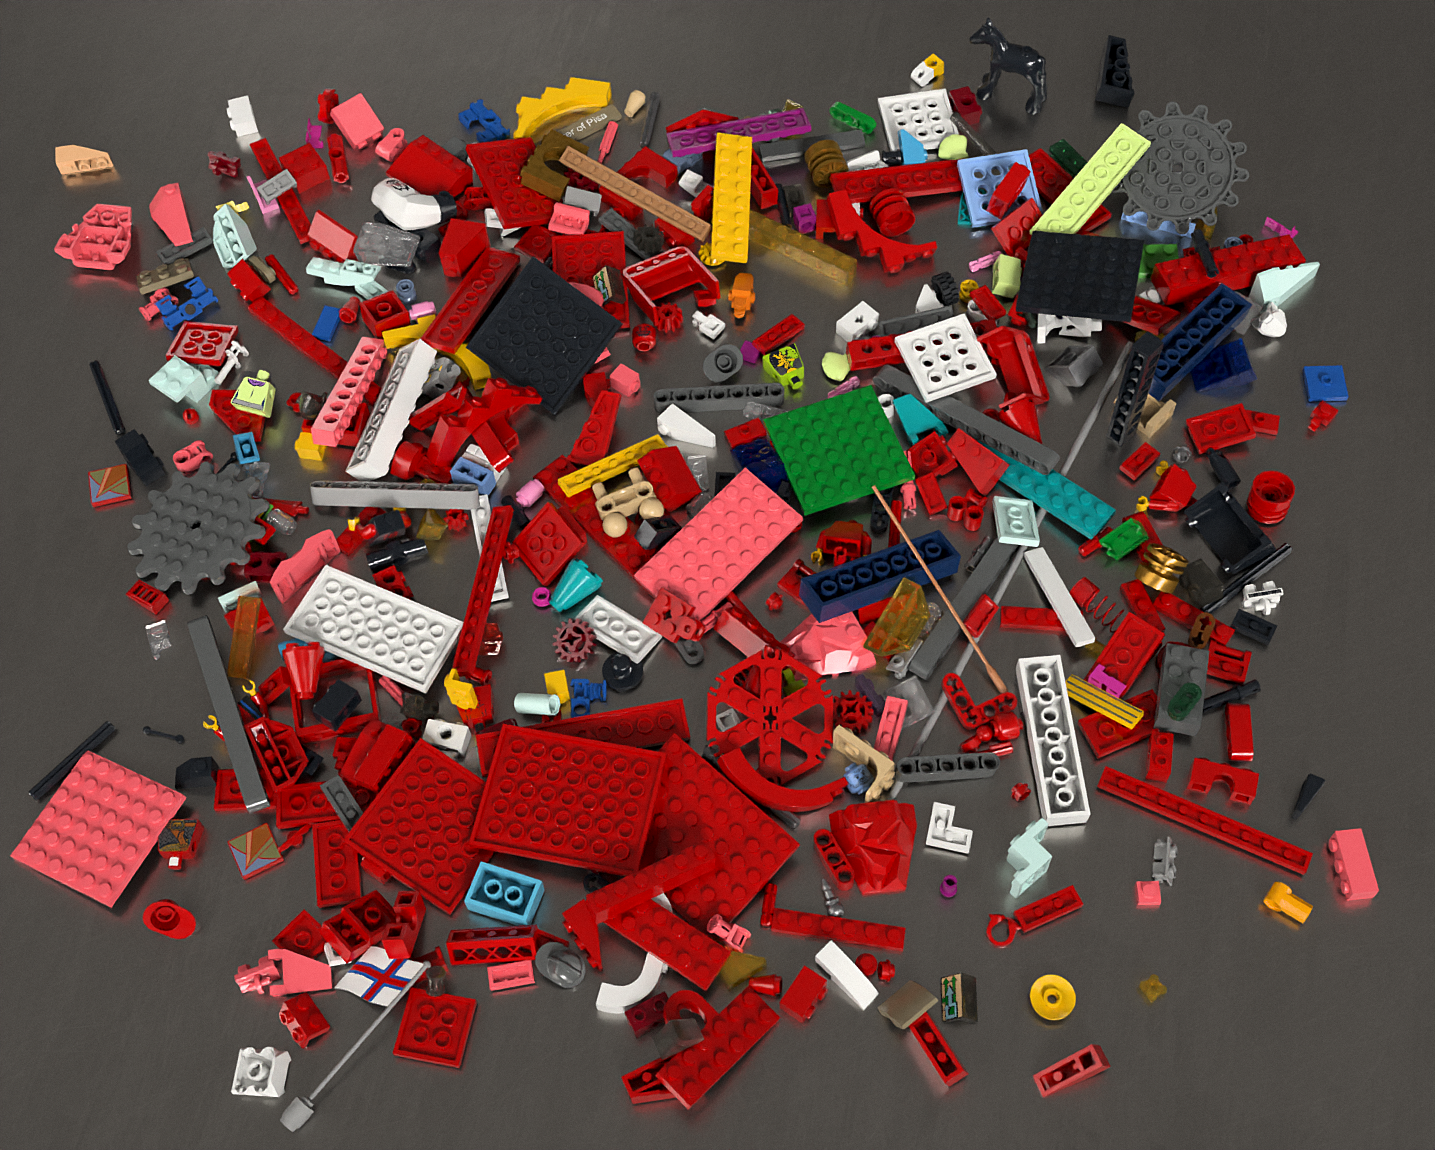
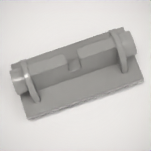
M905 637L887 665L886 670L894 671V676L898 679L905 677L910 665L909 663H911L921 648L923 641Z
M1170 837L1167 838V842L1163 839H1158L1157 843L1154 844V860H1162V862H1153L1152 878H1154V881H1159V883L1167 880L1169 885L1172 886L1173 878H1176L1174 858H1177L1178 850L1177 845L1173 843Z

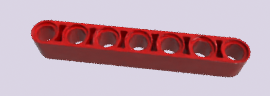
M460 380L451 390L447 391V393L451 394L463 386L467 389L464 397L473 398L469 389ZM486 420L471 433L490 464L499 473L514 461L513 456L489 420Z

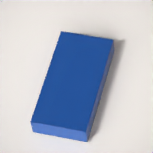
M324 306L312 333L314 337L320 340L331 341L340 321V308Z

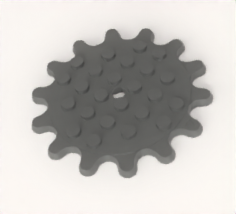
M1172 101L1166 105L1164 116L1159 118L1154 117L1148 110H1142L1138 115L1141 127L1135 132L1150 141L1151 146L1112 190V193L1123 192L1129 197L1128 202L1123 206V213L1127 216H1132L1136 212H1145L1148 215L1146 225L1151 231L1159 229L1164 221H1171L1174 223L1177 233L1186 234L1189 231L1190 221L1195 218L1201 219L1207 226L1215 225L1217 222L1216 206L1222 204L1228 207H1235L1239 202V198L1231 191V186L1235 182H1245L1249 178L1248 170L1239 168L1235 163V159L1247 151L1246 144L1244 142L1231 143L1226 137L1227 133L1232 129V122L1228 119H1223L1216 124L1209 123L1207 120L1208 108L1205 105H1198L1192 114L1185 115L1181 113L1179 104ZM1174 165H1180L1182 167V171L1173 172L1172 167Z
M210 462L201 463L197 474L187 478L184 472H174L171 488L165 492L151 490L148 493V499L152 503L150 511L146 514L135 515L132 518L133 526L136 529L142 530L139 538L131 541L127 546L128 552L131 555H144L143 560L135 568L137 576L144 578L151 573H158L155 588L161 592L166 591L173 582L181 581L182 591L187 595L195 592L197 584L202 578H210L214 585L222 584L226 578L224 573L225 567L233 562L239 565L247 564L250 560V554L245 550L247 542L253 539H261L266 534V529L263 526L255 524V518L260 513L268 510L269 502L262 498L252 499L253 492L260 486V480L251 476L238 482L237 478L241 469L233 463L229 464L219 474L214 473V465ZM201 523L199 528L194 529L193 525Z

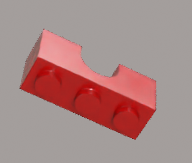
M1194 758L1190 766L1186 789L1208 794L1213 782L1222 781L1230 788V800L1251 805L1256 797L1259 773H1255L1248 768H1235L1227 763L1211 762L1207 758Z
M419 890L399 891L393 906L396 914V923L387 924L381 940L389 959L411 957L426 912V907Z

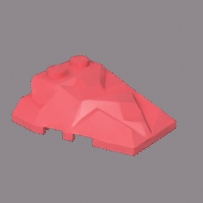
M96 204L83 216L84 221L79 226L75 223L72 226L73 231L69 235L64 233L60 237L54 250L63 258L72 259L73 264L77 267L112 270L116 264L125 259L131 247L132 209L126 206Z
M852 611L819 623L813 614H810L780 641V643L787 645L790 651L795 654L794 659L820 675L832 674V676H838L841 672L851 671V674L859 673L876 665L875 657L869 647V640ZM788 666L794 675L795 681L801 679L808 680L805 675Z

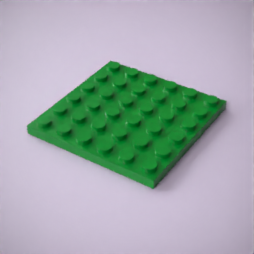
M872 385L763 419L764 426L804 516L875 493L872 489L874 485L878 491H882L915 480V474Z

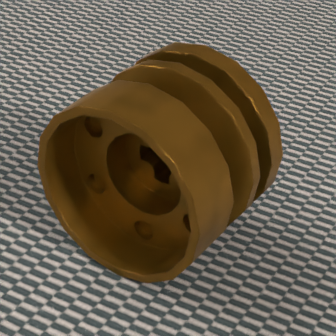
M833 140L818 141L811 145L805 153V162L810 170L812 180L820 188L832 187L830 181L832 173L848 172L849 168L843 158L840 146Z
M1150 543L1147 547L1149 552H1145L1143 555L1150 563L1140 562L1134 575L1143 583L1157 590L1173 593L1179 582V579L1173 573L1182 575L1184 572L1182 567H1186L1189 561L1169 547Z

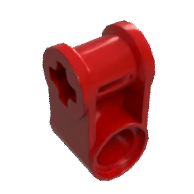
M467 187L465 189L466 200L464 201V207L467 210L494 209L484 187Z

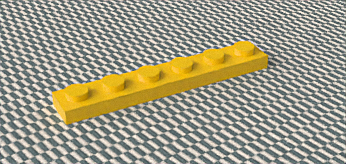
M657 434L558 479V485L566 496L570 497L592 487L596 483H601L638 466L637 460L651 450L668 446Z

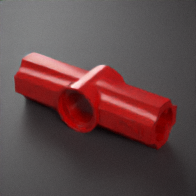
M331 134L327 138L333 179L336 182L345 183L349 179L343 138L340 135Z

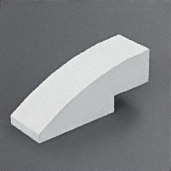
M832 941L815 956V961L831 976V980L863 1010L879 995L865 975Z

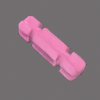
M996 251L993 255L989 254L977 259L978 261L969 262V269L971 272H975L979 268L983 269L993 265L999 255L1002 254L1001 251Z
M857 376L851 377L849 381H845L835 390L829 392L827 398L852 391V388L855 389L860 385V379Z

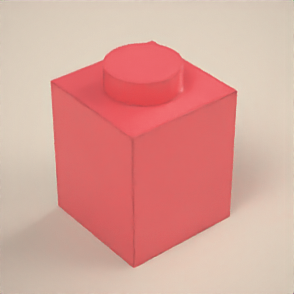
M620 364L610 375L611 387L630 397L640 387L639 373Z

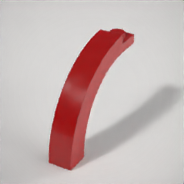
M740 748L720 756L717 760L718 765L728 780L745 796L761 805L781 811L804 812L828 806L834 801V797L844 793L843 789L848 785L845 777L819 788L807 790L789 789L776 785L753 769Z

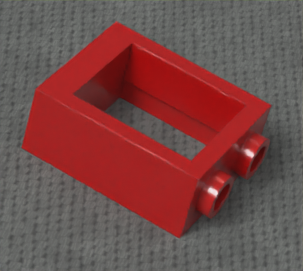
M1017 162L1014 163L992 194L987 212L1002 220L1026 185L1031 171L1025 165Z

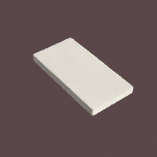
M596 595L574 618V620L578 618L582 622H588V627L594 628L591 634L596 635V639L617 652L628 655L637 664L662 639V635L643 624L642 621L599 595Z

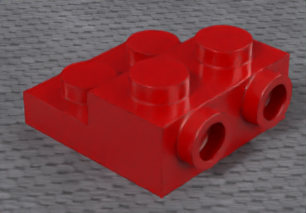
M935 431L906 450V455L907 451L911 452L912 468L918 477L932 471L935 477L939 474L944 476L958 466L956 463L957 458L951 450L948 451L946 448L948 442L943 435L938 436Z

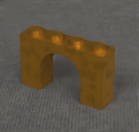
M551 129L548 135L545 134L543 136L541 145H537L534 152L535 155L530 156L527 163L528 166L522 168L520 176H522L521 184L560 202L568 186L569 178L552 171L544 162L549 160L559 161L568 146L587 156L589 147Z

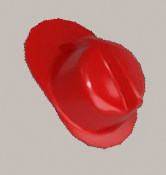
M161 899L147 906L143 913V922L147 928L171 938L184 939L190 936L196 927V920L193 914L187 909L180 907L171 899Z

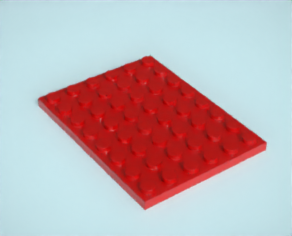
M503 724L469 845L470 847L621 876L633 874L639 871L667 761V753Z
M674 733L658 750V752L667 753V761L640 870L706 840L716 857L715 869L664 894L671 906L694 928L715 941L719 936L707 931V924L714 915L719 914L726 923H732L798 849L800 844Z

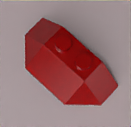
M264 716L244 725L274 792L277 793L295 784L309 760L293 727L270 720Z

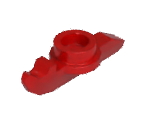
M306 824L299 830L289 832L287 841L277 849L282 852L291 845L297 846L301 844L303 835L308 832L312 825Z

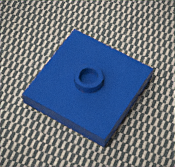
M1342 365L1303 367L1302 372L1308 402L1322 400L1347 401L1349 396Z

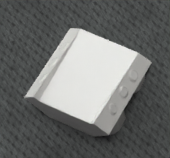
M253 1047L240 1049L231 1090L232 1094L280 1097L284 1094L288 1065L291 1061L288 1051H279L272 1047H265L263 1050Z

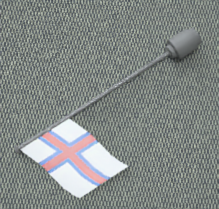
M370 946L334 988L349 991L370 1003L387 1008L308 1098L306 1096L302 1098L297 1096L282 1113L283 1117L280 1119L282 1124L292 1132L297 1128H301L314 1113L312 1108L314 1106L312 1102L314 1097L428 967H431L429 961L419 963L404 958L389 959L385 949Z

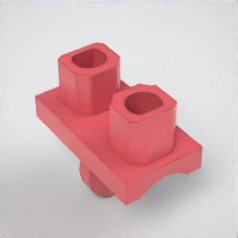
M268 956L259 959V966L251 968L247 964L238 967V974L234 975V978L242 993L257 989L259 994L265 993V985L281 978L273 960L271 961V959H268Z

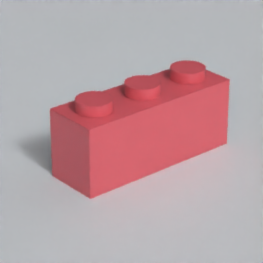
M1362 829L1335 831L1329 839V849L1335 856L1334 866L1336 872L1340 874L1342 893L1345 894L1347 901L1374 898L1379 892Z

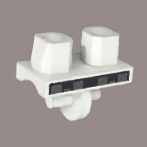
M1274 581L1263 583L1261 586L1263 591L1257 592L1254 584L1246 585L1243 589V608L1254 607L1255 611L1261 610L1263 615H1269L1271 608H1276V603H1279L1280 595H1283L1282 588L1277 589Z

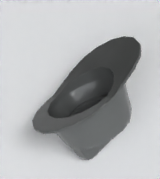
M725 344L720 346L704 359L703 371L705 376L714 382H722L728 379L741 368L743 355L734 345Z
M549 942L542 945L537 951L535 957L538 971L546 978L565 988H572L583 980L586 973L585 963L571 949L557 942Z

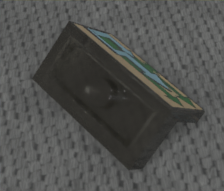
M606 265L592 277L594 288L602 292L604 299L603 307L610 301L619 304L627 301L620 270Z
M961 972L941 978L943 1022L947 1023L956 1020L968 1023L978 1022L976 977Z

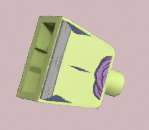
M259 370L256 379L245 377L233 396L231 404L238 410L270 418L275 396V388L267 382L270 374Z

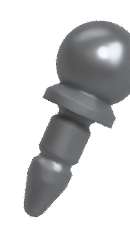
M822 878V889L826 899H828V901L824 902L827 905V914L833 917H842L844 907L838 902L839 897L834 898L830 883L826 878Z

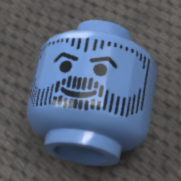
M854 762L845 768L846 773L843 777L848 782L847 788L852 794L857 793L858 795L868 791L874 781V777L865 764L857 765Z

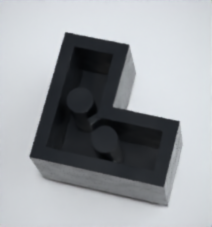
M133 429L114 441L125 461L145 486L165 475L162 469L164 463L158 456H153L154 451L143 433L139 435Z

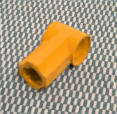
M1274 882L1264 898V903L1269 908L1279 912L1283 911L1301 923H1304L1313 908L1311 904L1292 894V890L1281 882Z

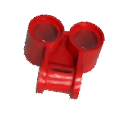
M972 488L967 491L964 498L953 496L949 500L947 517L952 521L963 519L964 527L967 530L976 531L981 527L984 515L983 509L988 502V497H982L975 493Z

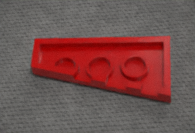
M601 391L591 410L588 421L583 425V430L573 445V450L566 458L571 463L588 466L607 457L622 397L621 394Z

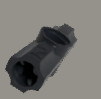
M421 536L405 542L400 540L392 541L386 545V548L366 554V558L371 571L389 565H394L395 567L402 566L408 562V559L426 554L428 550L424 538Z

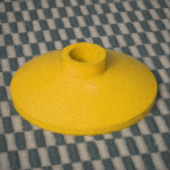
M1045 975L1033 984L1030 991V1002L1034 1010L1043 1018L1060 1020L1072 1012L1076 1003V995L1072 985L1066 979L1057 975ZM1048 997H1054L1056 1002L1050 1003Z

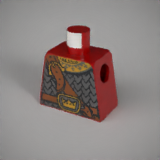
M170 819L158 836V851L164 859H169V869L179 870L182 866V859H193L195 857L204 829L199 819Z

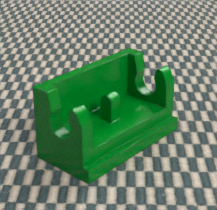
M1130 518L1100 539L1099 542L1108 549L1106 553L1118 561L1150 538L1141 522Z

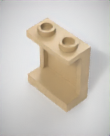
M1148 394L1137 429L1150 438L1173 414L1176 403L1170 399L1165 404Z

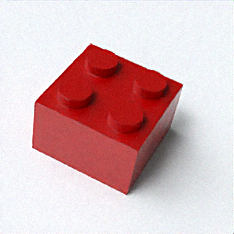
M310 142L279 157L283 171L287 169L297 182L295 189L299 194L330 179L326 164Z
M393 290L359 303L362 320L376 339H383L382 332L411 325L408 310Z

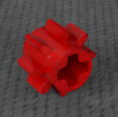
M449 509V511H445L447 517H444L443 520L445 524H448L449 530L459 531L463 527H467L466 520L469 518L468 514L464 513V509Z

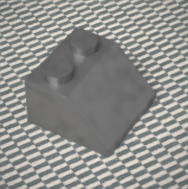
M1093 345L1068 346L1045 367V370L1064 385L1079 387L1086 382L1085 380L1098 371L1103 362Z

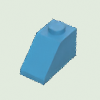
M904 129L899 130L897 134L901 152V165L926 163L925 160H927L928 155L923 144Z
M252 432L233 435L239 465L260 461Z

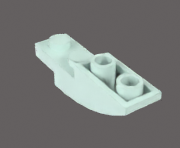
M313 257L306 267L307 274L324 277V283L342 286L371 282L381 269L380 266L346 259L344 263L316 257Z

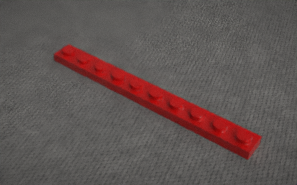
M262 296L248 306L249 312L336 379H339L348 363L346 360ZM371 381L369 390L365 392L363 400L374 407L382 388Z
M511 505L497 506L492 509L452 668L457 670L459 677L473 676L514 512Z
M1105 766L1097 785L1098 788L1305 875L1313 853Z

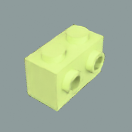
M1003 254L999 255L993 265L992 293L1013 299L1015 294L1019 292L1021 286L1020 277L1023 270L1021 259Z

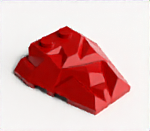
M897 800L851 804L844 810H837L829 814L831 833L854 870V881L861 894L870 895L905 891L917 828L914 805L898 803Z

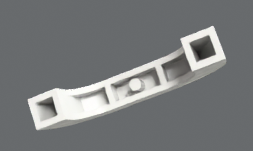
M664 893L652 898L653 901L673 913L671 904ZM647 953L643 971L633 983L626 986H616L602 982L596 1001L597 1009L608 1013H624L652 998L660 986L663 973L667 974L669 966Z

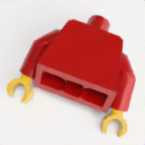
M1163 460L1160 462V466H1156V473L1161 477L1149 496L1151 500L1148 501L1144 496L1139 497L1138 502L1144 504H1136V509L1138 511H1145L1149 507L1153 510L1177 512L1185 506L1189 508L1198 501L1192 496L1196 489V484L1192 481L1186 469L1180 468L1176 464L1168 466V462Z
M849 520L848 522L835 521L831 527L821 531L816 544L817 551L811 554V560L814 564L815 560L819 558V565H823L825 560L822 552L834 554V549L838 546H842L843 549L846 548V556L858 558L871 554L872 539L866 531H863V524L855 520Z

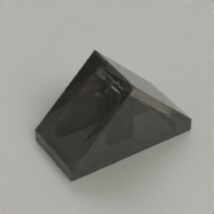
M695 1018L670 1020L653 1037L662 1060L704 1040Z

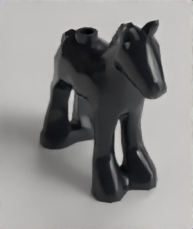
M988 17L985 25H982L969 38L971 44H988L991 47L989 58L990 71L983 75V84L978 86L976 96L982 100L991 98L1002 70L1009 73H1017L1024 76L1033 85V90L1025 106L1026 112L1033 115L1040 113L1042 108L1041 102L1047 99L1048 89L1046 84L1045 58L1030 46L1009 43Z

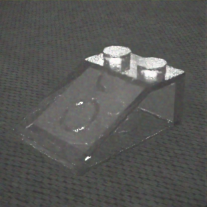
M363 222L353 251L359 262L372 265L411 266L420 237L382 223Z

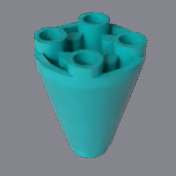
M576 558L570 561L551 596L552 599L549 601L560 613L602 586L603 580L592 571L589 573L587 571L588 565L581 559Z

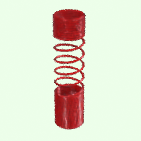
M1083 577L1070 590L1071 597L1081 608L1086 606V612L1095 610L1094 619L1103 617L1102 626L1111 624L1110 633H1115L1116 630L1111 631V628L1116 619L1124 612V609L1112 621L1103 624L1106 615L1113 609L1116 602L1103 615L1096 618L1095 615L1098 608L1107 600L1108 595L1102 599L1098 606L1088 611L1089 603L1100 592V589L1087 577ZM1162 642L1159 644V646L1157 647V649L1154 651V653L1152 654V656L1150 657V659H1152V658L1156 655V653L1160 650V648H1161L1162 645H1163Z

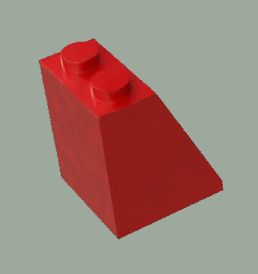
M450 219L439 250L444 275L462 278L473 267L486 247H491L485 223Z

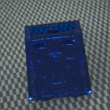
M1242 338L1213 349L1191 370L1197 392L1239 387L1258 379L1249 351Z
M766 438L757 439L752 443L739 445L730 450L739 473L744 468H747L770 489L779 487L782 481L788 482L784 463Z

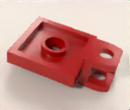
M662 587L642 622L673 643H677L680 637L698 642L706 630V626L701 621L691 617L696 607ZM671 610L672 618L666 620V612Z

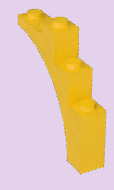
M570 77L569 83L565 85V89L546 87L545 92L541 94V99L522 96L520 103H517L516 106L519 120L513 139L530 137L544 122L563 112L583 107H607L612 96L611 84Z
M430 315L417 318L418 324L382 332L385 347L387 349L404 347L420 339L436 316ZM462 343L455 354L435 349L437 353L451 359L463 369L470 378L474 390L485 388L488 378H491L489 366L466 348L469 343Z

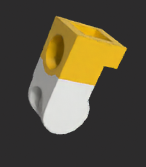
M935 54L930 55L913 70L911 79L922 87L927 85L935 76L939 77L944 73V62Z

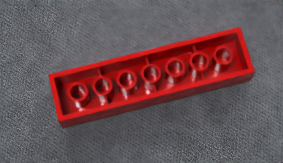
M1287 234L1210 251L1219 270V274H1216V277L1209 278L1207 276L1200 256L1197 254L1156 263L1150 280L1165 305H1171L1209 296L1222 283L1231 290L1251 287L1258 273L1276 267L1283 270L1290 265L1293 268H1297L1299 265L1305 264L1306 259L1291 236Z

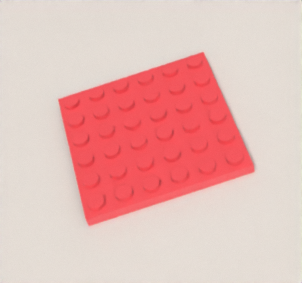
M88 750L76 763L10 856L24 865L112 908L157 842L158 836L169 820L173 819L186 800V797L171 788Z

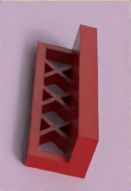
M462 386L451 394L447 392L410 414L409 424L423 431L438 422L440 416H448L460 409L467 389Z
M536 924L451 930L446 942L451 965L535 960L538 951L536 945L538 928ZM523 945H530L531 952L524 953L518 948ZM499 947H506L510 952L502 954L497 949ZM477 948H483L489 953L481 956L475 951ZM461 949L467 955L465 957H456L454 950Z

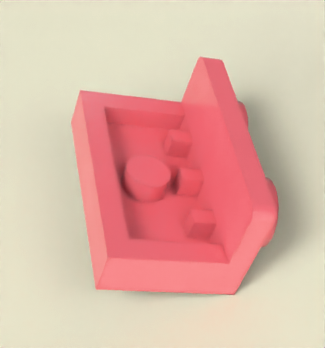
M556 202L548 230L568 235L585 234L589 225L590 211Z

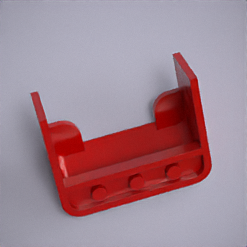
M1002 325L976 338L977 342L987 344L986 351L988 355L999 361L1009 391L1005 394L1004 403L999 405L1000 409L1009 410V405L1024 399H1029V402L1033 399L1035 405L1049 401V392L1032 342L1025 331Z

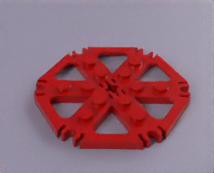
M764 650L762 653L763 659H761V651L717 674L725 679L724 681L720 677H715L714 680L720 686L718 689L709 687L712 693H716L715 696L707 692L706 742L715 738V741L710 742L708 747L717 745L719 750L713 756L718 757L721 754L736 750L759 737L758 769L755 771L765 779L771 778L776 785L778 784L777 777H779V786L821 763L822 761L818 760L815 756L817 755V757L825 759L826 756L820 752L822 747L831 749V746L828 743H824V740L833 744V695L825 698L824 695L830 694L831 689L822 691L821 685L826 680L816 682L818 678L823 677L819 673L783 651H780L781 657L779 660L778 650L774 651L772 659L767 656V650ZM751 665L759 667V698L736 685L733 680L737 673ZM790 666L805 675L808 683L806 686L781 699L782 668ZM723 702L748 718L726 731L720 732L716 728L717 704ZM820 704L824 708V730L822 733L817 734L792 718L812 706ZM769 712H771L772 716H775V720L771 724H768V720L764 718ZM781 738L807 754L806 761L789 771H784L781 768Z

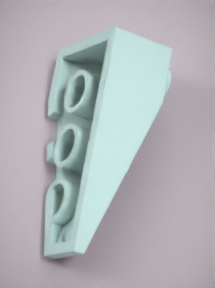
M1319 262L1305 263L1297 268H1293L1290 265L1283 270L1276 267L1258 273L1249 298L1260 313L1267 311L1266 309L1270 302L1279 306L1316 275L1320 264Z

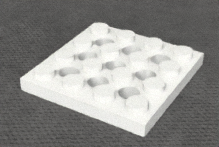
M946 89L878 98L877 103L891 152L899 149L897 132L901 129H904L921 142L926 150L939 148L940 143L950 135H959ZM912 107H917L918 110H913V109H911V108H912ZM940 130V131H942L943 133L939 134V133H936L935 131Z
M965 314L895 337V343L925 403L996 378L997 374L980 342H977V336ZM957 334L960 338L952 339L950 335ZM940 340L942 344L935 345L932 341ZM922 346L925 350L917 351L915 347ZM964 349L968 353L962 355L958 352V350ZM947 355L950 357V360L944 361L940 356ZM930 361L933 365L927 367L923 362ZM972 364L975 366V369L969 370L966 368V365ZM948 371H957L958 375L951 376ZM937 376L941 381L933 382L931 377Z

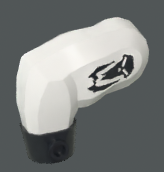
M387 178L379 182L372 192L371 201L374 205L380 208L388 220L402 230H417L435 224L440 225L450 221L451 218L455 219L457 216L455 200L447 191H441L439 194L430 196L421 195L400 180Z

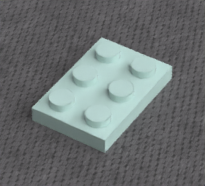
M994 496L992 504L998 541L1007 544L1038 547L1040 539L1033 501Z

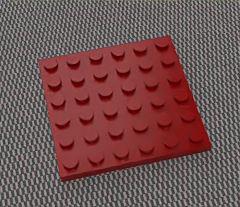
M420 738L344 838L343 843L413 891L419 890L423 898L448 915H451L469 890L480 862L488 863L496 852L470 847L469 845L486 782Z

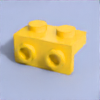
M452 668L450 674H447L444 680V686L447 689L451 703L462 709H476L478 700L472 684L461 682L457 670Z

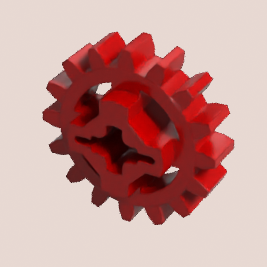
M849 690L848 695L840 692V698L834 696V729L840 725L843 728H849L852 732L856 730L858 734L861 733V728L868 729V723H872L873 717L871 716H873L874 710L871 709L872 703L866 702V695L861 698L859 697V691L853 695L852 691ZM862 708H863L864 713H865L864 717L862 716V713H861V709H862ZM837 709H839L840 717L837 715Z

